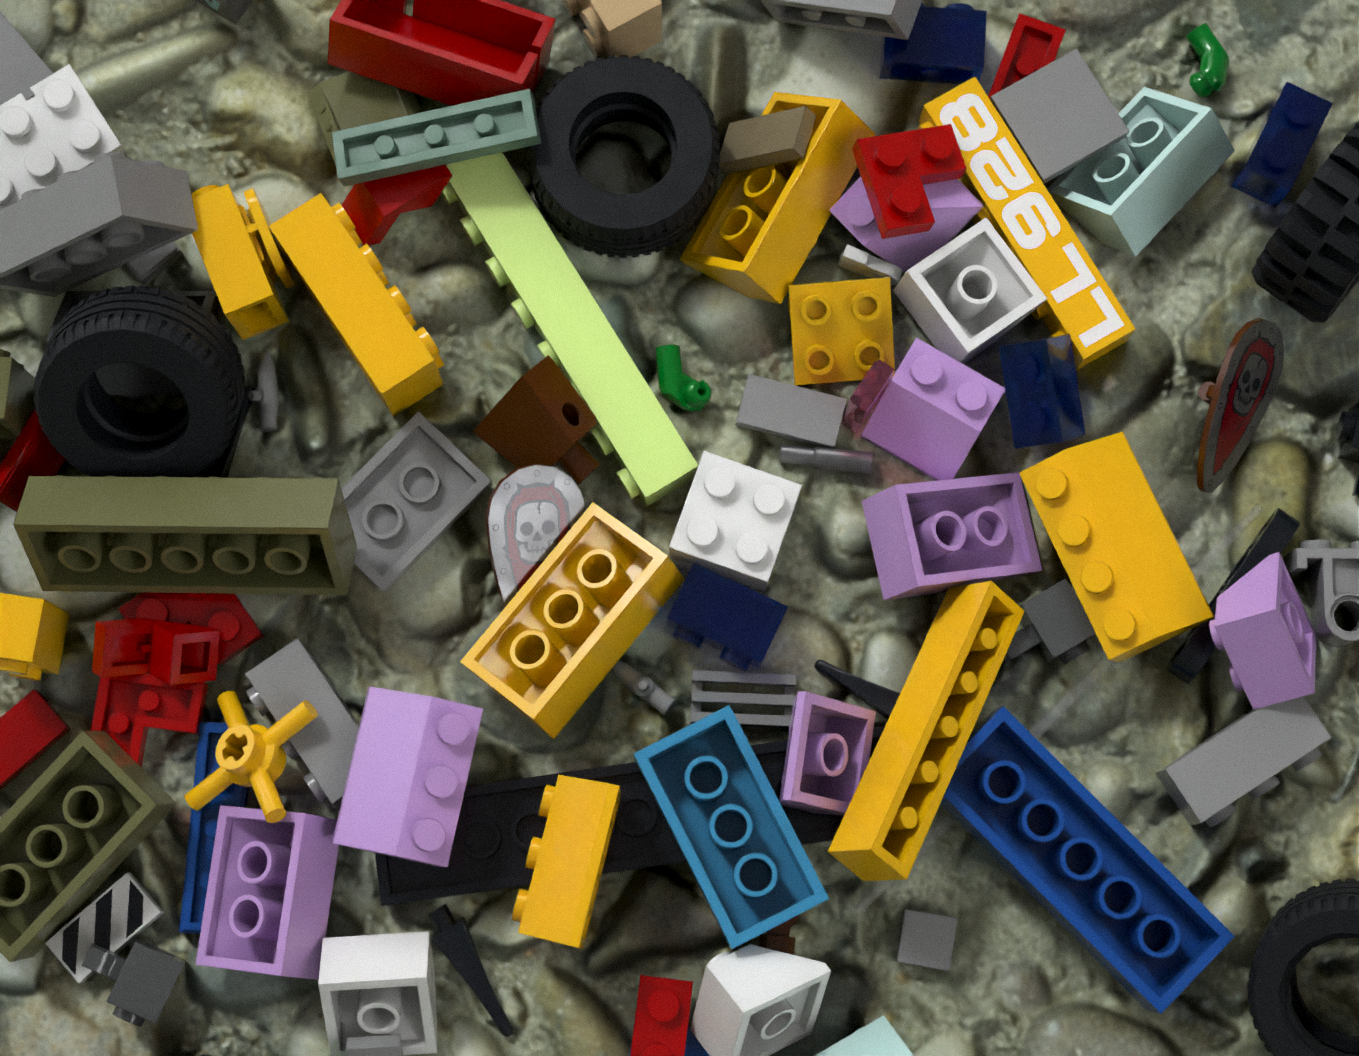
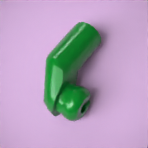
M1204 23L1186 36V39L1201 60L1200 71L1191 75L1189 83L1194 92L1202 98L1208 97L1214 90L1219 92L1225 86L1229 67L1228 54L1207 23Z
M662 345L655 348L660 393L685 411L701 410L711 399L712 392L708 383L704 380L698 382L682 372L679 345Z

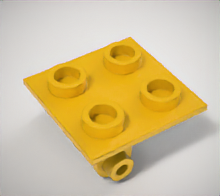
M890 277L788 285L787 308L791 322L795 386L892 378L894 376L895 362Z

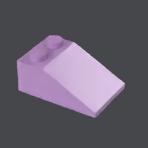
M1019 472L897 484L862 500L883 600L929 595L947 591L948 588L986 581L994 582L1042 571Z

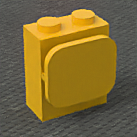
M229 184L221 187L218 185H208L191 194L198 230L193 232L192 235L225 316L242 340L290 322L274 285L276 275H279L286 289L296 284L286 258L269 228L271 222L254 188L243 191L249 206L246 213L245 208L240 205Z

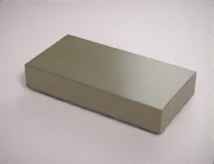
M802 106L729 123L720 151L719 167L726 174L804 158L816 115L807 106Z

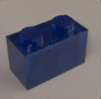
M921 3L908 40L882 36L879 79L962 84L976 77L979 82L984 69L987 11L974 10L972 6L962 3L950 4L945 8L925 7Z
M1286 82L1272 102L1231 187L1277 208L1291 190L1333 103L1292 83Z
M1070 334L999 346L1014 447L1023 448L1061 443L1086 435Z
M693 563L667 617V626L675 629L672 637L688 646L700 649L702 643H705L722 651L719 659L737 669L747 671L750 665L760 669L786 615L788 606Z

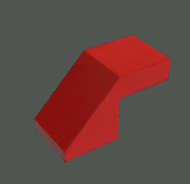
M446 165L354 184L342 203V207L352 220L356 228L354 230L363 245L366 243L369 246L380 244L400 213L432 207L452 178V174Z
M149 618L96 621L92 672L101 678L149 673L169 685L216 681L220 630L214 627Z

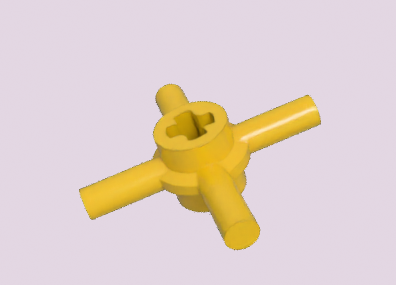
M235 691L223 692L218 696L217 702L228 729L222 734L216 746L215 756L220 767L187 792L185 800L193 810L199 811L235 783L241 787H252L265 820L268 823L279 822L286 816V810L274 784L286 765V752L281 745L317 718L318 713L309 701L304 700L270 728L259 724L250 725Z

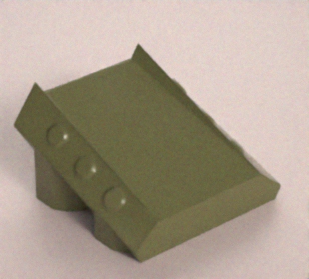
M350 71L322 81L307 92L335 165L332 132L422 112L415 93Z

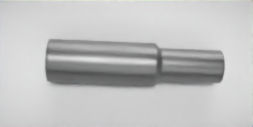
M781 445L779 462L813 466L814 469L870 475L873 452L821 446L806 448Z

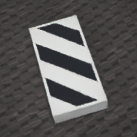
M127 872L45 944L78 983H84L95 973V971L81 966L92 943L117 954L164 912L132 873Z

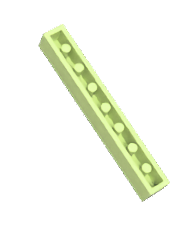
M501 152L446 164L452 174V178L441 192V195L448 205L456 201L465 217L460 219L459 222L467 237L474 246L482 242L491 256L490 259L485 261V264L493 279L500 288L506 284L509 285L517 300L511 303V306L525 329L534 326L543 342L537 345L543 359L549 355L595 415L597 425L590 431V434L602 454L607 456L613 453L622 467V470L618 471L616 475L628 496L633 499L639 495L647 507L694 479L698 468L697 462L504 154Z

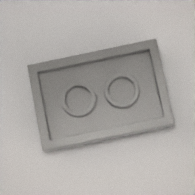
M419 411L341 488L357 543L354 565L384 594L493 485L492 481Z

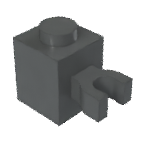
M1066 578L1020 605L1025 611L1020 621L1024 628L1015 632L1003 661L1006 664L1031 648L1036 647L1045 664L1059 657L1062 663L1066 665L1091 650L1086 641L1096 633L1082 604Z
M136 938L127 958L92 943L81 966L116 980L106 1001L116 1006L112 1014L124 1021L142 1027L145 1019L153 1023L157 1022L185 964V959Z

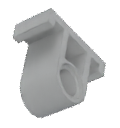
M1305 540L1299 542V548H1295L1284 556V563L1290 577H1295L1309 567L1311 623L1317 638L1327 646L1336 648L1346 647L1358 642L1359 541L1351 542V548H1331V541ZM1336 607L1345 608L1352 615L1354 623L1351 631H1345L1336 624L1334 619Z

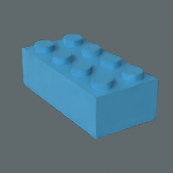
M730 705L634 753V759L730 949L829 899Z

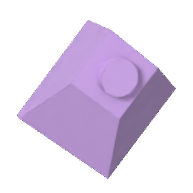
M860 176L829 211L864 247L887 262L898 266L905 273L908 269L949 243L984 205L958 179L924 184L923 187L935 219V223L930 231L882 239Z

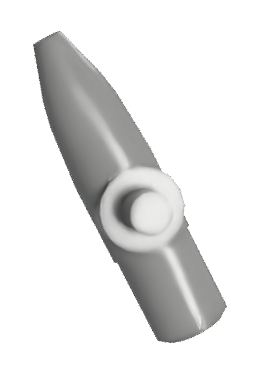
M269 353L262 354L258 369L257 388L255 391L249 392V400L254 401L255 405L259 408L260 430L264 432L277 430L278 387L274 364Z
M618 661L611 669L618 680L629 690L663 715L669 714L674 708L676 700L649 677L635 668Z

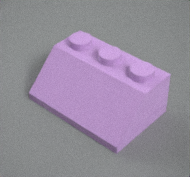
M368 687L332 844L432 866L448 867L483 709L432 696Z
M220 805L195 965L319 980L323 938H326L339 845L332 844L337 819L286 811V816L276 823H268L261 809Z

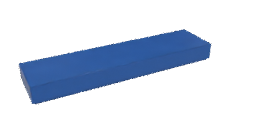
M200 722L193 788L220 767L216 760L215 751L220 737L228 729L226 723ZM233 783L199 811L191 808L179 932L200 934L220 805L247 808L249 787H241Z

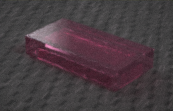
M880 359L878 362L875 361L849 399L843 418V425L857 434L860 432L890 383L894 368Z

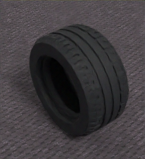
M1346 878V881L1338 879L1333 880L1332 883H1320L1318 887L1314 885L1308 888L1307 891L1296 894L1295 899L1291 898L1288 900L1285 906H1282L1276 912V915L1272 917L1260 938L1248 975V1003L1250 1004L1249 1012L1253 1017L1254 1028L1258 1029L1257 1035L1261 1041L1265 1042L1266 1050L1271 1052L1273 1056H1359V1036H1350L1331 1029L1308 1010L1298 991L1296 965L1312 948L1335 938H1359V881H1355V879Z

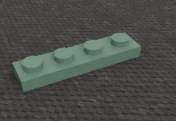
M530 89L332 132L337 176L343 186L541 144L535 100Z

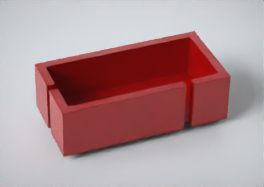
M341 0L329 20L327 64L451 106L530 89L531 92L535 91L550 62L556 21L555 18L501 0H414L412 16L406 15L407 0Z

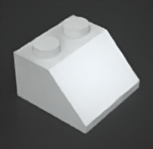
M984 218L908 269L893 290L936 349L962 364L992 345L1047 300V297L987 218Z
M430 932L323 938L318 987L330 1055L347 1056L346 1044L348 1037L401 1034L403 1055L437 1053L435 969Z
M751 944L733 953H720L711 959L705 967L690 1031L709 1056H769L812 1034L831 969L824 962Z

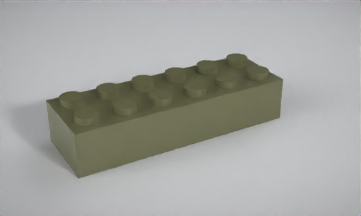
M29 476L13 523L42 591L347 595L357 551V543L339 479H323L319 477Z

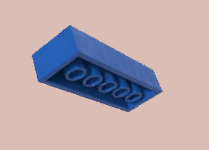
M1004 706L993 710L971 733L940 804L1147 1011L1162 1014L1235 936Z

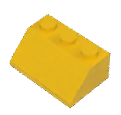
M558 775L556 786L546 784L539 809V816L547 817L542 838L533 836L525 868L533 869L534 872L529 891L519 889L512 914V920L520 922L518 933L583 949L622 796L620 786Z

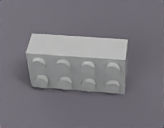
M109 152L95 157L93 164L81 170L62 173L57 177V182L43 189L26 191L21 195V200L9 206L0 207V289L55 297L197 231L198 226L187 171L165 167L161 161L143 162L126 158V155L121 152Z

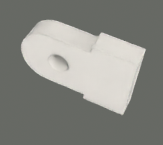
M848 244L837 264L838 267L869 278L890 277V285H897L903 273L898 266Z

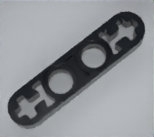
M1280 508L1274 511L1210 601L1209 606L1214 615V618L1210 620L1215 619L1217 597L1268 555L1277 552L1281 554L1299 528V521ZM1210 620L1190 630L1166 666L1169 672L1186 684H1189L1195 678L1216 649L1210 633Z

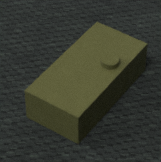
M82 731L0 819V953L9 962L34 957L44 947L45 943L59 931L177 804L105 731Z

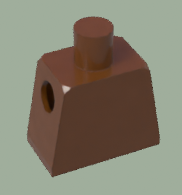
M549 355L521 376L473 430L480 439L515 467L519 468L534 463L554 467L559 465L567 475L572 477L577 485H580L600 465L580 444V441L597 425L596 417Z

